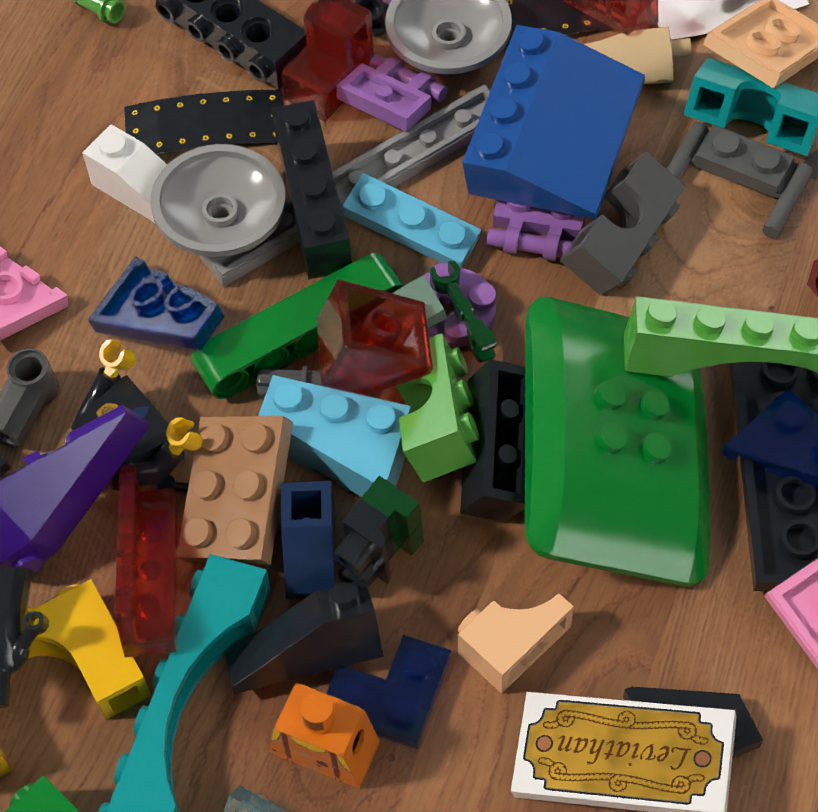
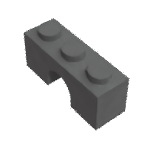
M644 152L622 169L604 196V199L618 211L622 221V228L615 225L602 214L580 230L560 261L599 295L615 286L619 289L623 288L638 270L634 265L638 257L648 253L657 242L659 236L655 232L660 224L664 225L679 209L680 205L676 200L685 188V185L648 152Z

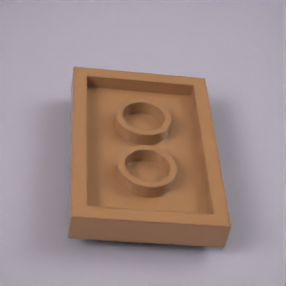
M284 416L200 417L198 434L202 436L203 442L201 447L194 451L177 558L185 562L206 563L209 555L212 554L245 564L271 565L281 502V483H284L293 426L291 420Z

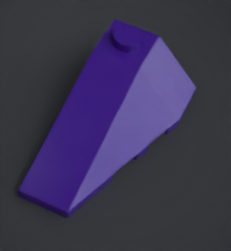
M120 405L70 432L65 439L66 445L42 455L37 450L25 456L23 460L27 466L0 480V567L28 568L34 570L35 574L43 567L47 559L58 552L149 429L150 425L145 418L124 405Z

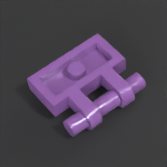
M378 54L372 57L369 66L361 63L337 85V99L405 132L431 110V99L442 102L448 92L446 86L436 82L435 76L424 71L418 74L405 68L403 61L394 57L386 59Z
M497 200L493 214V226L506 228L507 230L490 227L486 244L502 247L505 253L517 254L519 250L542 254L545 260L557 261V257L562 258L572 243L562 240V238L574 240L583 228L585 217ZM523 232H529V233H535V234H540V235H546V237L536 236V235H531V234H525V233H523Z

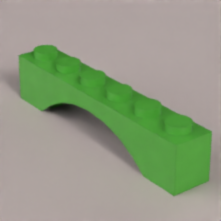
M636 296L624 332V365L627 372L673 377L698 368L737 362L781 363L818 372V318Z

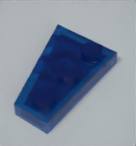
M135 256L88 318V321L97 333L202 350L225 316L216 302L187 285L179 286L171 281L168 274L159 269L154 271L148 268L144 260Z

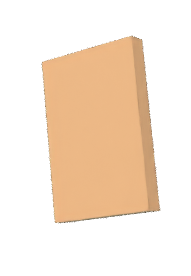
M759 0L709 31L703 45L774 89L818 58V23L780 0Z

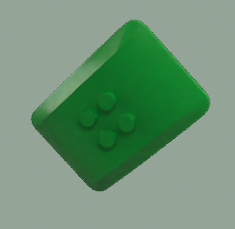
M552 297L536 299L527 309L525 316L526 541L539 556L554 561L682 587H692L700 583L708 574L710 554L709 459L705 403L700 368L673 377L627 372L624 365V332L629 317Z

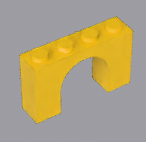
M92 579L82 584L69 585L60 590L55 598L36 608H28V612H41L49 619L48 629L44 633L38 634L30 645L28 658L36 656L57 657L77 668L84 677L105 720L152 696L142 672ZM39 618L34 621V626L38 624ZM0 746L1 777L11 772L12 769Z

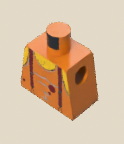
M295 684L274 727L269 753L360 789L378 749L380 740L366 711L362 708L308 686ZM353 743L357 744L355 750L352 752Z

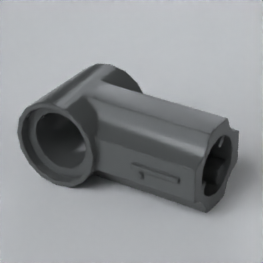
M27 348L16 352L9 359L6 367L8 379L0 392V444L12 448L23 444L42 406L53 401L58 394V379L47 357L38 349ZM40 374L34 380L27 381L28 378L32 377L33 375Z

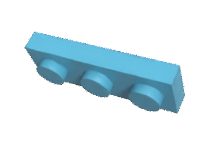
M362 173L342 205L345 217L440 263L455 261L460 268L464 266L480 238V228L365 173Z

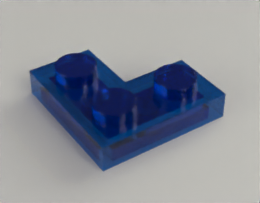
M403 635L386 680L348 667H341L335 670L326 694L356 705L366 711L378 737L418 750L451 660V650Z

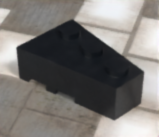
M490 359L468 379L467 384L474 402V406L468 408V412L476 423L480 439L474 442L477 462L463 467L460 514L506 522L525 508V367Z

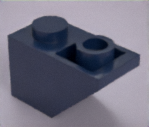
M331 481L281 483V533L286 599L306 598L315 591L336 585V560L334 557L335 506Z

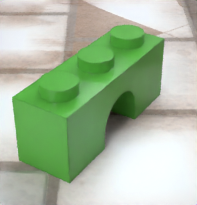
M441 333L390 353L394 385L405 403L411 406L412 412L399 417L403 453L422 482L476 463L474 442L479 440L480 436L476 423L468 412V408L473 407L474 402L470 389L462 377L468 374V368L458 347L451 349Z

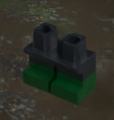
M380 475L342 520L345 539L334 551L335 560L342 566L338 571L339 579L344 583L365 579L368 588L377 577L388 584L391 580L389 561L395 553L402 548L410 555H413L424 542L420 503Z

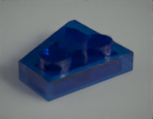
M788 389L725 444L723 455L733 461H737L738 456L766 464V471L784 477L795 476L801 479L803 483L818 487V414Z

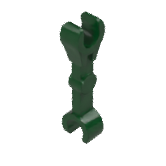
M455 261L448 262V273L451 276L449 278L440 277L435 267L430 268V285L436 292L448 294L454 305L459 321H463L467 328L466 333L476 360L482 363L495 358L496 354L493 348L496 347L497 341L493 332L480 319L477 320L471 302L465 299L459 288V265Z

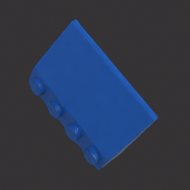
M516 25L462 161L468 194L597 219L645 82V74L560 32Z

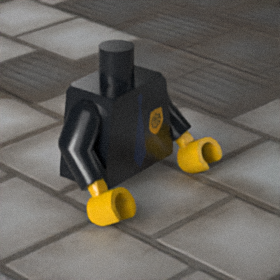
M110 339L105 341L99 350L100 361L106 368L102 367L99 369L71 425V429L74 431L120 405H124L147 420L150 427L108 484L115 491H120L126 487L159 485L169 476L179 462L185 458L184 449L196 451L201 447L203 442L202 436L195 432H188L193 428L194 422L185 418H175L168 424L128 375L121 378L118 374L119 371L132 368L135 365L136 356L132 350L123 349L117 359V353L122 343L121 341Z

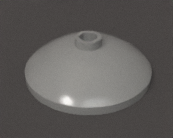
M392 0L386 13V35L395 53L408 64L431 73L459 74L488 64L502 52L511 35L512 16L506 0Z
M228 144L202 146L176 157L160 172L151 192V210L160 233L176 247L195 255L207 257L231 256L248 251L261 244L278 227L286 207L285 186L276 167L264 156L251 149Z

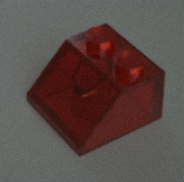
M337 279L317 317L321 385L367 396L429 375L433 365L425 303Z

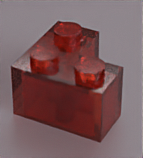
M318 0V2H313L308 7L303 20L307 46L295 58H291L281 72L285 101L295 104L314 100L319 119L324 122L344 103L337 99V85L361 63L369 66L374 56L371 11L351 0Z

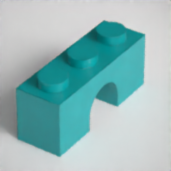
M709 57L694 75L683 115L721 128H725L727 123L732 120L752 121L760 124L769 132L766 143L808 156L818 138V93L785 82L773 89L743 69Z

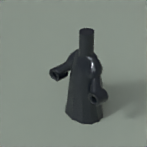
M0 567V708L9 707L11 674L22 668L28 660L30 645L38 634L44 633L49 627V619L46 615L37 611L28 612L30 587L34 576V570L28 568ZM39 618L38 624L34 626V621Z

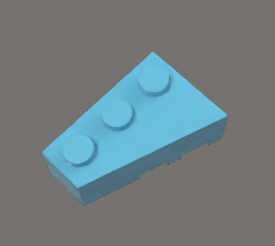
M272 376L258 416H284L293 422L288 458L312 472L314 469L336 481L337 487L347 493L352 491L361 497L379 475L394 486L397 485L405 460L399 417L410 414L411 406L280 376Z

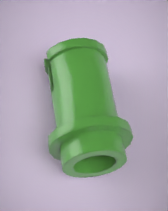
M73 0L74 4L97 14L99 20L106 24L119 22L126 11V4L123 0Z

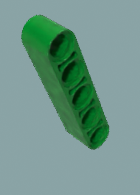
M371 253L204 341L193 351L190 362L215 398H229L256 384L257 375L260 370H282L348 334V329L380 301L405 286V284L382 254Z

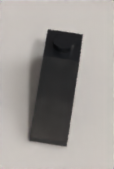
M365 579L350 583H340L333 587L313 592L226 653L234 694L384 657L375 609Z

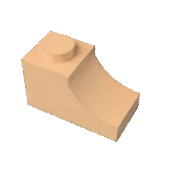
M559 593L548 602L529 609H507L501 607L493 600L482 612L479 609L473 610L458 628V654L502 694L571 627L574 606Z

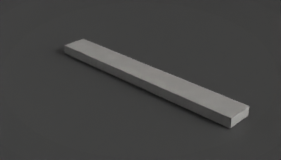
M485 84L419 121L407 132H400L332 171L341 207L362 173L395 188L470 144L491 90ZM289 197L286 198L285 212L280 224L261 244L248 251L231 256H200V259L223 287L300 243Z

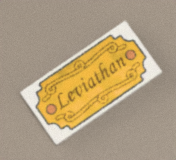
M527 692L511 793L514 798L646 812H727L737 718L735 710Z

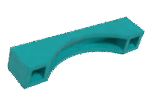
M210 554L204 570L198 569L195 572L189 591V596L192 600L186 614L180 613L176 618L171 634V641L174 644L168 659H161L156 667L153 677V688H155L150 704L149 706L143 705L137 714L133 730L136 738L129 754L123 753L116 766L114 783L117 785L110 803L104 802L98 812H180L175 799L172 759L174 739L182 712L194 689L210 668L233 647L256 632L271 592L266 569Z

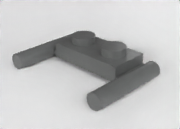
M694 122L667 167V170L679 181L691 163L695 167L773 198H779L762 229L763 233L772 239L779 237L813 173L812 167L806 163L794 164L793 155L715 125L712 126L711 130H708L706 125L701 122Z

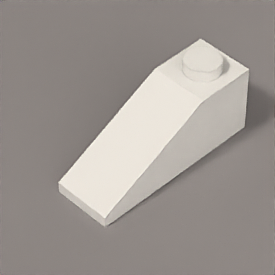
M110 124L82 152L91 184L155 223L151 210V192L155 180L167 164L144 143Z

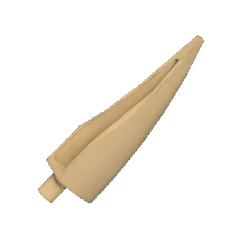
M669 27L625 31L603 40L584 44L645 74L644 84L673 83L672 57L691 55L690 38L671 40Z

